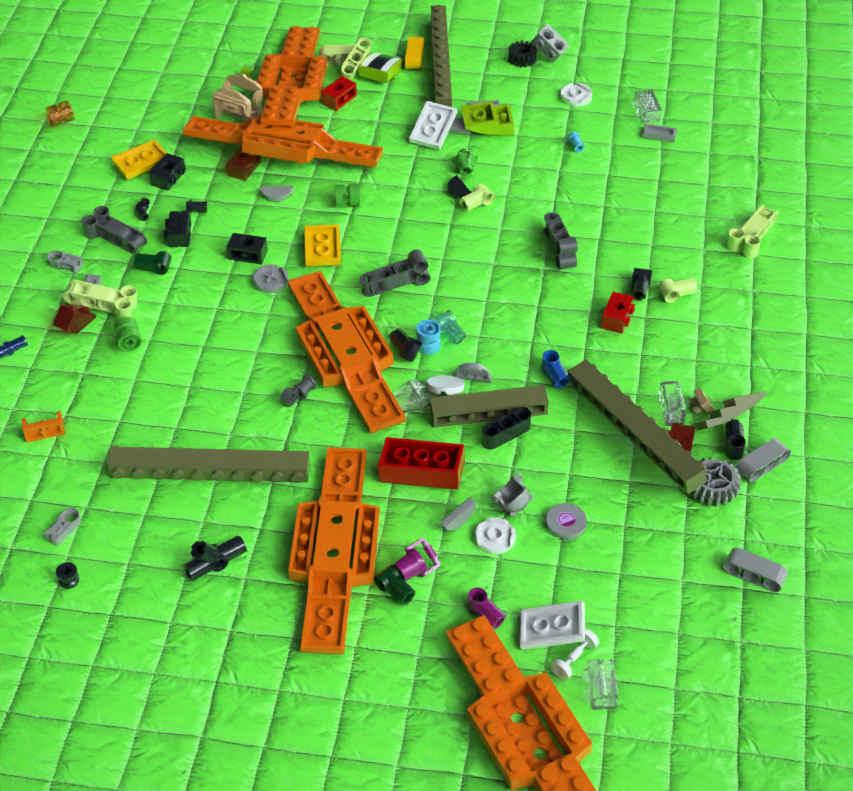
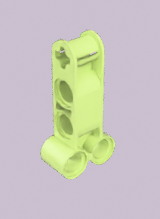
M761 205L741 229L733 228L729 230L727 248L734 252L741 250L745 257L755 258L758 255L760 240L775 223L779 212Z
M70 280L68 289L62 296L70 304L114 313L116 320L122 317H131V309L137 306V290L130 285L118 290L79 280Z

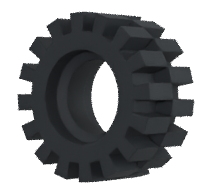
M516 41L509 46V62L512 65L527 67V65L532 66L535 63L537 48L533 43H529V41L525 43L521 41L519 43Z

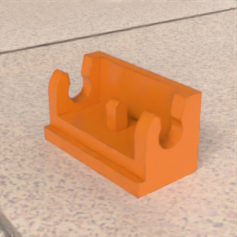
M57 411L58 418L42 420L27 424L26 418H22V428L26 442L65 435L61 411Z

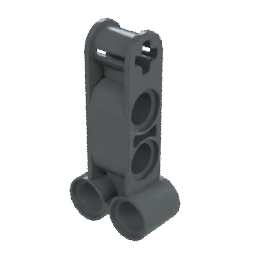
M106 206L96 207L93 211L94 215H88L82 219L84 235L87 238L99 236L132 254H135L140 246L147 244V238L142 232L111 217Z
M554 212L545 214L546 227L544 228V233L556 255L557 268L560 270L577 267L576 252L578 251L576 238L570 237L559 214Z
M419 249L412 250L408 254V259L361 275L359 281L363 286L362 294L366 297H371L412 282H416V284L421 286L427 284L431 276L427 270L428 262L422 251Z

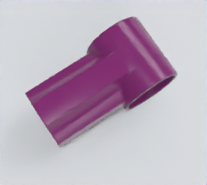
M479 587L469 591L468 611L479 617L485 615L493 629L501 626L506 619V615L487 598V592Z

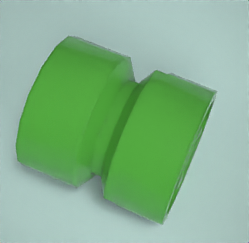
M358 183L348 184L347 187L344 184L334 185L336 207L346 206L347 203L350 206L360 205ZM348 193V197H343V194Z
M127 316L119 318L114 323L118 347L126 352L138 349L142 344V339L136 319Z

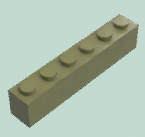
M538 385L430 398V412L433 427L436 428L494 421L520 407L528 408L531 411V416L548 415L549 401L545 386Z

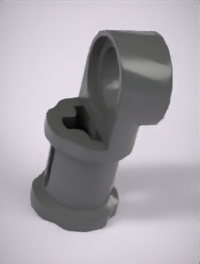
M304 375L298 385H294L292 388L287 387L282 392L280 402L290 407L298 399H305L307 394L317 387L316 381L311 376Z

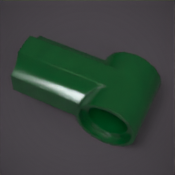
M160 251L156 255L136 253L134 267L150 269L159 275H164L169 269L172 257L165 251Z
M392 564L374 576L377 587L383 592L388 591L401 605H407L415 596V590L402 579L399 570Z

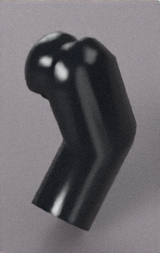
M142 198L135 207V211L142 221H146L149 218L146 211L149 208L150 201L147 198Z

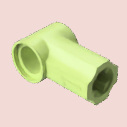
M479 184L472 193L460 198L459 203L466 212L481 204L485 206L490 205L495 199V194L484 184Z
M694 278L673 282L672 279H665L658 286L662 296L668 303L675 302L680 296L697 293L698 289Z

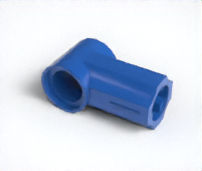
M547 350L543 353L541 369L549 376L555 387L563 388L570 382V377L559 361V354L554 350Z

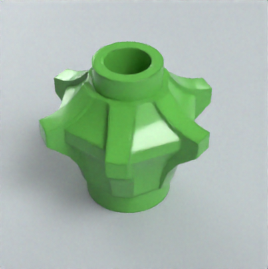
M461 149L457 152V156L452 158V162L457 165L459 172L463 175L472 173L473 166L478 160V156L473 155V151L468 149Z

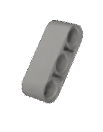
M773 438L743 457L737 463L736 469L750 482H754L789 458L791 450L777 438Z
M732 548L723 565L727 573L772 592H779L788 576V570L784 566L741 548Z

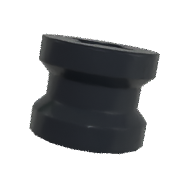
M65 562L56 569L59 585L64 589L74 588L79 583L80 578L75 564Z

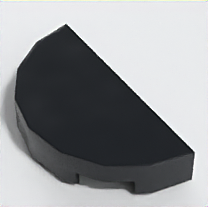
M458 175L449 181L448 191L452 197L456 199L457 197L462 198L471 193Z

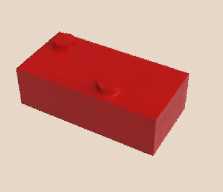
M386 437L378 464L379 480L384 483L459 490L465 463L464 444Z

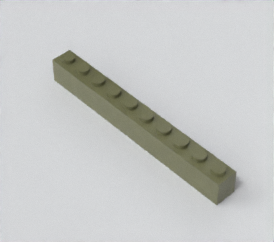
M446 5L431 6L435 103L452 107Z
M585 359L567 370L570 384L683 491L689 494L707 482V469L704 464L696 461L690 451L684 450L678 440L672 439L666 429L660 428L654 418L648 417L642 407L635 405L630 396L623 394L618 385L611 383L607 375L599 372L595 364H591Z
M111 447L107 465L110 478L300 483L309 481L310 455L309 451Z

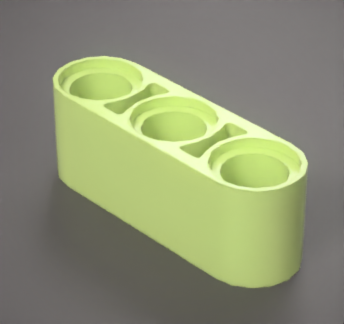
M360 38L341 67V76L351 81L354 79L359 71L360 63L370 53L371 41L368 38ZM346 70H349V71H351L352 73L348 74V73H346L345 71H346Z
M356 44L324 45L320 48L319 56L327 58L328 66H341Z

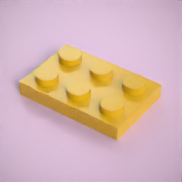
M154 139L112 156L111 162L128 180L150 171L167 152Z
M339 224L305 226L306 267L341 265Z

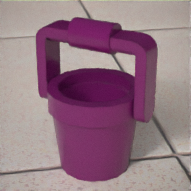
M424 538L418 539L404 549L405 555L393 564L399 570L405 582L419 574L423 578L440 566L436 552ZM419 543L423 545L429 559L434 563L428 570L422 556L413 549Z

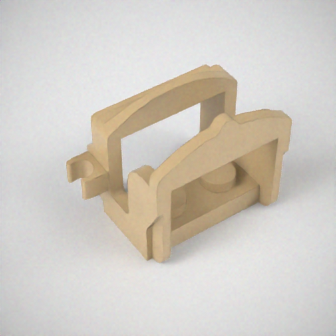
M245 74L227 76L222 89H217L212 94L215 118H220L224 114L245 122L259 116L263 112L262 87ZM232 84L255 92L253 95V107H251V101L233 90Z

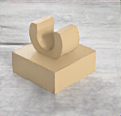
M701 388L693 391L697 398H692L689 403L692 407L697 405L693 408L696 414L701 413L703 409L707 414L714 411L711 402Z

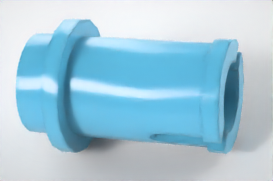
M571 132L568 135V142L572 144L575 152L583 151L585 146L580 140V135L576 132Z

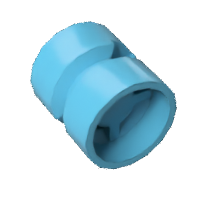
M427 319L417 324L416 336L417 340L422 344L419 352L431 355L440 350L441 327L438 322Z

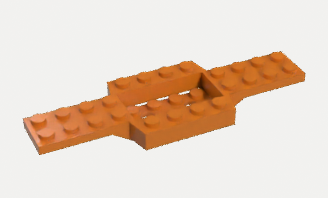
M290 27L282 53L265 55L256 81L262 87L263 98L267 99L260 119L261 125L294 126L300 103L320 99L328 70L327 58L314 56L320 37V28ZM280 70H281V71H282V74H281V77H280V81H279L278 85L276 86L277 79H278V76H279V73H280Z
M262 114L241 124L193 116L183 128V135L191 138L199 137L208 141L217 140L221 143H235L238 146H242V152L248 155H261L265 158H278L282 161H296L299 164L308 163L316 157L321 160L330 159L334 162H347L351 165L359 164L372 168L377 166L384 149L383 147L336 140L324 130V124L295 120L294 126L261 125L260 119Z
M321 270L288 280V287L307 319V322L296 327V337L323 387L343 385L370 434L406 422L405 414L381 371L393 365V353L365 306L346 308L341 305ZM339 325L342 326V328L339 330L332 329V326ZM321 330L340 364V370L318 331ZM348 349H352L356 351V353L347 354L346 351Z
M327 447L322 492L319 501L298 504L289 563V579L308 585L300 647L303 653L345 654L352 587L374 584L380 507L362 503L367 449ZM355 516H358L353 567L351 569L349 565ZM334 517H341L343 519L339 524L331 522ZM330 550H336L339 553L333 558L327 556V552Z
M485 615L446 631V638L472 678L481 696L479 700L467 708V718L510 790L534 786L538 791H597L579 764L581 760L591 753L592 742L548 674L542 673L524 677ZM527 693L534 702L539 712L541 713L547 725L553 732L554 736L560 743L561 747L567 754L566 756H563L562 752L554 742L550 733L547 731L546 727L542 723L540 717L537 715L534 708L530 704L527 698ZM521 714L524 720L521 723H515L511 720V716ZM537 749H542L546 752V757L537 759L534 757L533 752Z

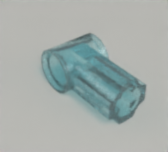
M451 310L433 317V320L440 324L441 331L451 343L457 345L462 342L466 333L458 325L456 317Z

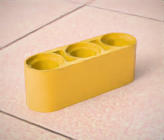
M408 37L405 69L421 70L424 37Z

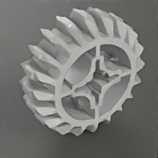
M711 456L708 460L702 458L700 462L707 469V482L689 494H693L694 499H700L701 503L707 502L708 506L711 503L718 506L720 503L726 505L727 501L732 502L738 496L741 489V475H739L738 469H734L733 464H727V460L720 461L719 457L716 460H713Z

